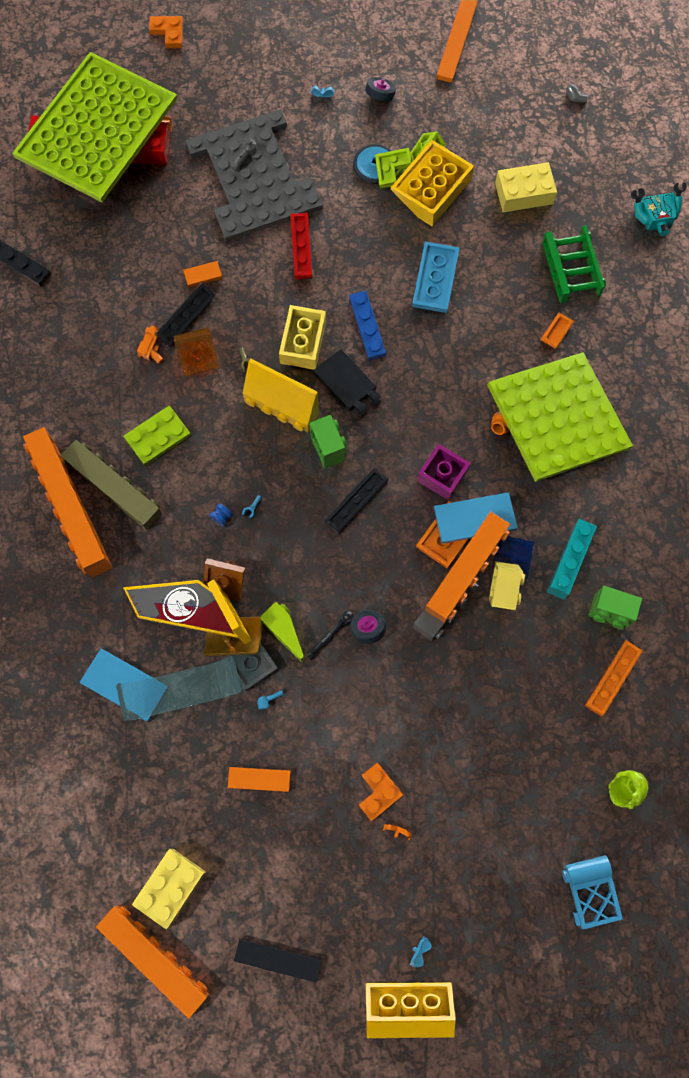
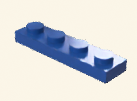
M367 291L350 294L349 300L368 360L386 356Z

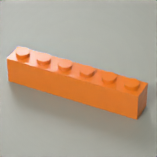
M490 511L426 605L425 611L443 623L447 619L451 620L457 612L455 609L458 602L460 604L464 602L468 596L465 593L468 587L473 588L479 578L476 577L478 572H484L489 564L487 559L490 555L494 557L500 548L497 546L499 541H505L510 531L507 529L510 523Z
M114 906L96 928L189 1019L209 996L206 992L208 988L201 981L198 980L196 982L191 977L192 972L186 966H179L175 962L177 959L175 955L169 950L165 952L160 947L161 942L153 935L150 937L145 932L146 928L138 920L134 922L129 917L131 913L124 906Z

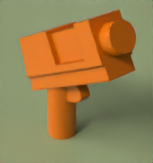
M151 325L150 328L147 327L145 330V336L139 344L137 355L149 361L152 357L158 364H162L164 359L157 353L159 350L157 346L159 339L154 335L157 327Z

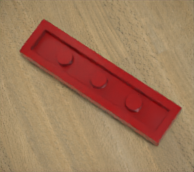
M308 213L290 214L295 279L313 278Z

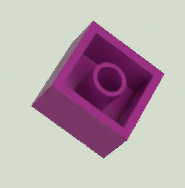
M438 444L418 473L417 481L449 501L467 474L471 463Z

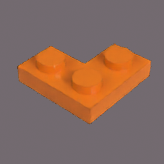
M150 16V35H165L166 48H182L183 16Z
M378 763L362 775L363 779L374 791L359 804V807L370 821H373L403 796Z

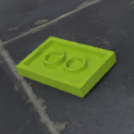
M169 405L125 434L124 438L144 466H147L190 437L191 434Z

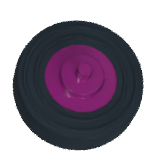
M372 77L368 79L365 91L376 100L390 101L395 96L396 87L387 79Z
M374 610L359 612L351 621L353 637L362 644H373L379 641L386 632L385 619L379 612Z

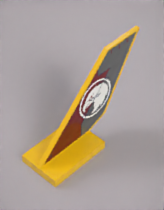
M199 580L123 587L139 619L240 638L244 644L252 641L227 594L215 580L207 583L209 587Z

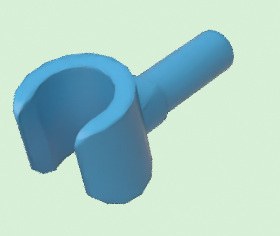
M258 495L250 507L244 508L243 516L248 511H252L249 519L255 517L254 510L260 502L261 496Z
M283 691L260 697L257 701L258 709L269 708L268 701L284 695Z

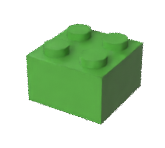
M331 415L310 422V436L324 469L344 462L345 454H347L346 440L344 436L340 437L337 420L333 421Z
M603 586L594 595L588 616L593 617V620L596 622H608L617 629H624L637 620L642 598Z

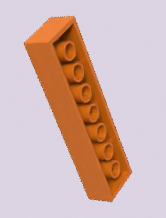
M42 427L23 436L26 442L23 446L27 454H30L32 458L30 460L35 471L37 470L39 474L38 479L47 491L45 495L54 507L52 509L54 515L62 524L60 528L69 540L67 543L70 550L77 557L75 561L79 569H82L83 573L88 574L91 578L113 569L51 435L45 427Z

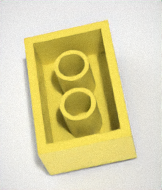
M549 162L498 170L495 185L503 212L552 205L554 203L557 190Z
M290 305L279 351L280 364L316 369L326 325V311Z
M169 849L132 905L167 930L171 928L207 872L176 850Z

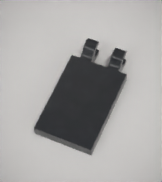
M342 349L313 370L314 375L348 411L354 408L362 417L367 413L366 405L361 402L366 397L375 406L381 402L380 394L375 391L377 386Z

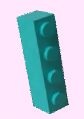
M582 519L577 520L549 584L547 593L563 600L569 595L596 530V525Z

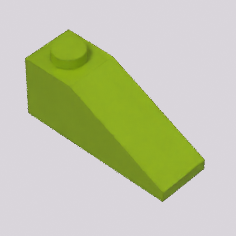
M275 602L261 616V623L296 658L303 662L304 656L291 617L288 614L290 610L284 604L279 605Z

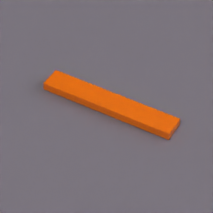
M461 0L436 79L453 82L475 14L477 0Z

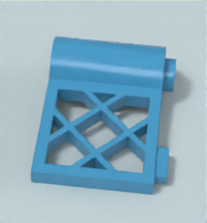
M606 855L565 865L562 875L565 883H569L577 911L573 912L576 926H581L583 930L623 919L612 879L611 865ZM608 882L609 892L606 897H603L596 891L600 884ZM586 888L591 891L586 902L579 899L577 890ZM595 894L604 899L598 911L589 906ZM607 903L614 906L616 915L607 917L602 914ZM590 908L596 912L593 921L585 923L583 915L586 909Z

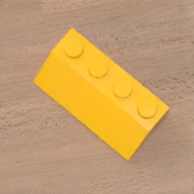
M366 983L367 1038L454 1037L456 1020L451 983Z

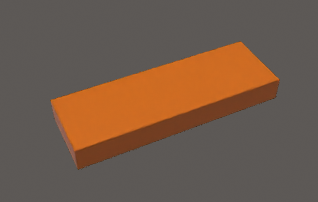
M229 767L228 788L289 792L291 771Z

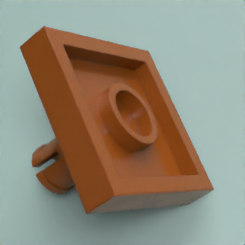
M207 558L203 584L209 587L207 583L215 580L229 599L240 601L243 593L245 567L236 566L233 561L229 564V560L224 563Z

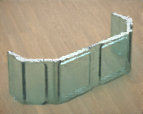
M232 656L212 664L138 682L118 683L116 685L124 722L218 700L242 692L235 660Z

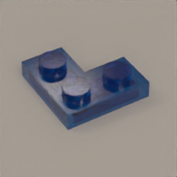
M507 536L505 541L500 540L497 544L500 548L496 555L510 557V564L519 565L523 574H525V580H527L534 541Z

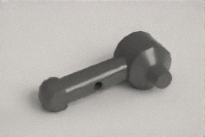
M247 139L243 143L244 150L232 162V170L237 171L247 156H252L257 152L254 140Z

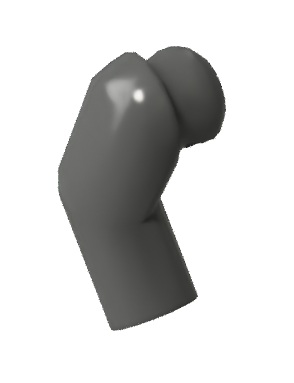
M574 84L567 86L566 93L571 101L587 103V94L579 93Z

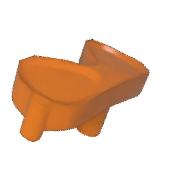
M390 824L384 825L383 831L385 829L395 831L394 837L398 838L399 833L411 840L412 833Z

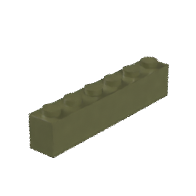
M75 440L60 455L63 461L145 530H148L162 515L159 509L160 505L154 499L148 500L145 497L146 493L139 487L135 489L132 486L133 483L126 476H119V471L111 464L107 466L104 463L105 460L98 453L94 455L90 452L92 449L83 442L81 444Z

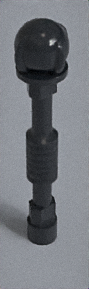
M345 611L342 617H339L338 624L331 631H328L322 637L320 643L313 647L305 656L312 660L319 650L330 642L334 634L341 627L349 625L348 623L354 618L353 612Z

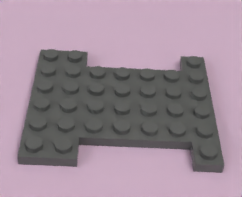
M281 109L185 140L191 158L208 153L229 203L228 205L213 209L225 241L291 220L290 214H309L323 209V203L311 177L294 182L273 134V131L287 127V122ZM247 139L254 140L257 152L252 156H247L237 171L232 170V162L244 150L243 143Z

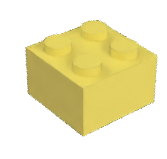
M495 561L489 595L492 607L516 610V605H520L521 593H519L520 585L523 586L525 574H523L519 565Z

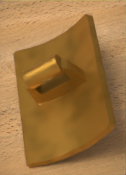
M239 617L252 639L247 644H244L240 638L207 632L203 655L258 654L262 632L261 617Z

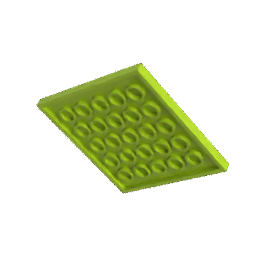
M584 352L489 381L487 384L535 482L633 447Z

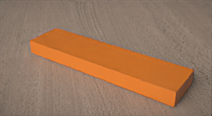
M625 640L586 702L585 707L603 717L643 650Z

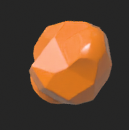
M501 412L495 413L492 417V431L497 435L507 434L510 430Z

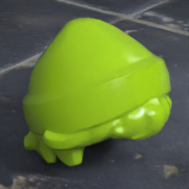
M633 770L618 772L614 780L608 785L610 798L618 807L633 809L645 800L648 793V782L640 772Z

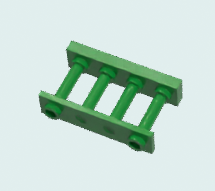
M586 225L582 226L578 236L556 239L552 231L545 232L542 244L560 303L567 302L572 292L595 288L597 296H601L604 288H606V281L604 277L602 278L592 246L591 232H588ZM580 242L583 247V251L567 254L558 253L557 250L558 246ZM585 257L588 266L568 270L562 267L563 261ZM591 273L593 280L592 282L570 285L567 283L566 278Z

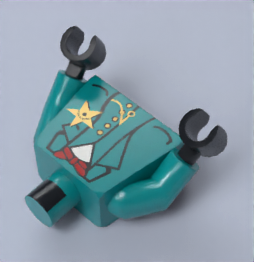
M685 182L682 183L681 190L678 189L679 183L674 185L673 189L676 195L674 193L643 197L645 195L643 188L638 189L639 196H637V191L633 190L631 197L635 199L634 210L636 219L645 225L649 231L658 229L660 236L669 234V227L678 219L682 208L683 196L681 194L687 188Z

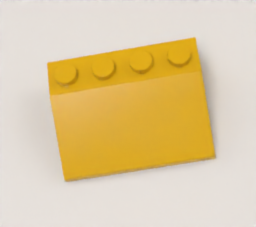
M431 140L391 186V190L419 219L433 226L472 180L474 165Z
M250 358L243 388L245 402L251 407L256 406L267 415L272 414L283 423L288 422L299 431L309 432L310 422L315 421L319 415L318 392Z

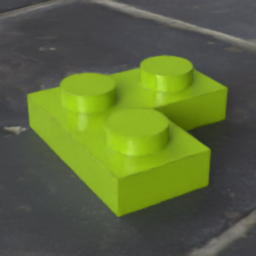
M409 148L375 154L380 189L391 187L397 181L395 170L410 166L411 156Z

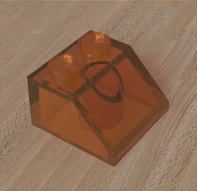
M209 327L173 336L184 376L220 367Z

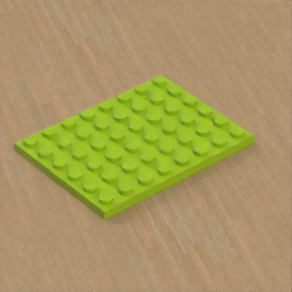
M89 52L12 154L14 158L103 202L177 101V94Z

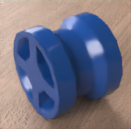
M218 503L216 510L211 512L209 517L224 527L227 519L231 518L233 513L224 505Z

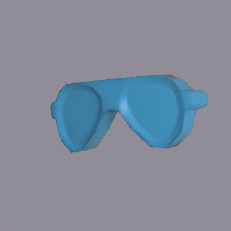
M317 86L311 88V93L317 97H331L335 91L332 87L321 88V90Z
M423 936L418 947L413 948L415 953L410 963L413 967L423 966L424 959L422 954L432 947L428 938Z

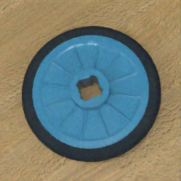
M379 144L367 145L361 148L353 160V168L357 176L369 183H379L375 154L392 150Z

